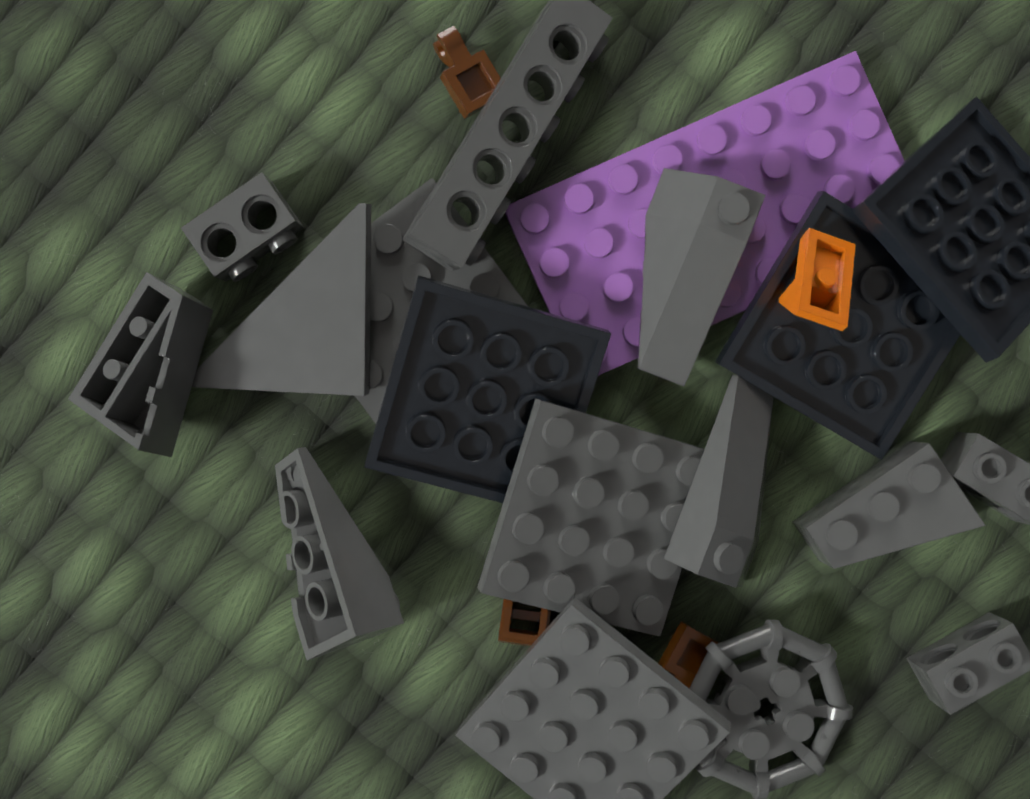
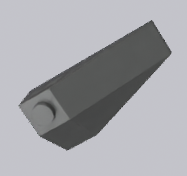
M663 169L645 215V251L642 271L643 291L642 310L640 312L638 369L685 386L746 247L766 195L718 176Z
M732 375L664 556L665 560L697 575L735 588L743 586L759 543L774 398L740 376Z
M306 447L297 448L275 465L281 521L285 527L291 529L292 549L291 553L286 554L287 570H296L299 596L291 598L293 617L306 660H311L378 636L403 624L404 621L400 612V602L393 590L389 575Z

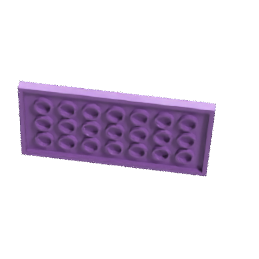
M856 51L513 202L509 205L505 215L548 312L607 329L611 332L598 374L601 375L638 358L643 291L642 271L645 251V215L664 168L718 176L766 195L746 247L711 324L713 325L748 308L818 191L827 192L853 209L904 162V159Z

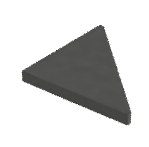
M359 203L197 368L192 387L366 396L370 393L372 204Z

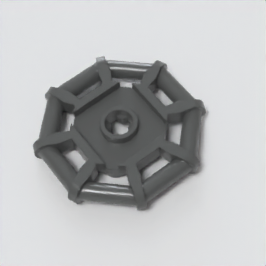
M766 620L761 627L715 644L713 641L705 647L708 652L689 689L731 722L730 733L695 769L703 777L713 776L750 792L754 799H766L769 792L813 774H816L818 777L826 771L823 766L846 720L852 719L853 706L847 702L835 662L837 652L828 643L819 644L781 625L779 620ZM781 648L802 657L795 667L787 666L777 660ZM760 649V656L738 665H735L732 659ZM722 669L726 673L723 679L726 685L721 695L717 692L714 699H708L707 697ZM817 673L819 674L826 699H813L808 680ZM763 698H767L771 704H774L773 710L768 716L764 718L761 716L754 717V712L760 709V700ZM814 717H822L824 720L810 748H808L802 742L809 739L813 734ZM733 749L741 752L750 759L749 770L730 763L725 759ZM792 750L799 757L768 771V760Z

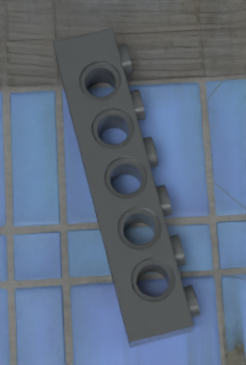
M549 0L402 240L450 271L462 268L464 264L468 266L473 265L486 244V241L480 237L489 222L496 225L511 203L506 194L513 182L522 183L534 166L536 159L530 154L539 140L545 143L557 128L561 118L556 116L555 113L562 101L565 100L569 103L581 88L585 78L579 73L587 60L593 63L607 45L609 38L604 35V32L613 19L610 15L589 0ZM553 41H558L567 48L569 60H563L555 54ZM528 81H535L542 86L545 93L544 101H538L530 95L527 86ZM503 121H511L517 125L521 134L519 143L512 142L505 137L502 130ZM478 161L488 162L495 169L496 181L493 185L487 184L479 178L477 174ZM453 202H461L469 208L471 222L468 227L460 226L453 220L451 215Z

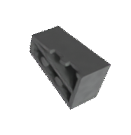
M146 272L68 400L137 450L172 457L213 309L179 287Z
M913 441L907 442L792 521L817 559L833 569L986 526L929 443Z

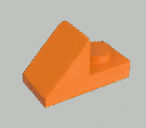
M809 228L800 239L795 279L779 297V303L796 316L844 331L848 327L856 244Z

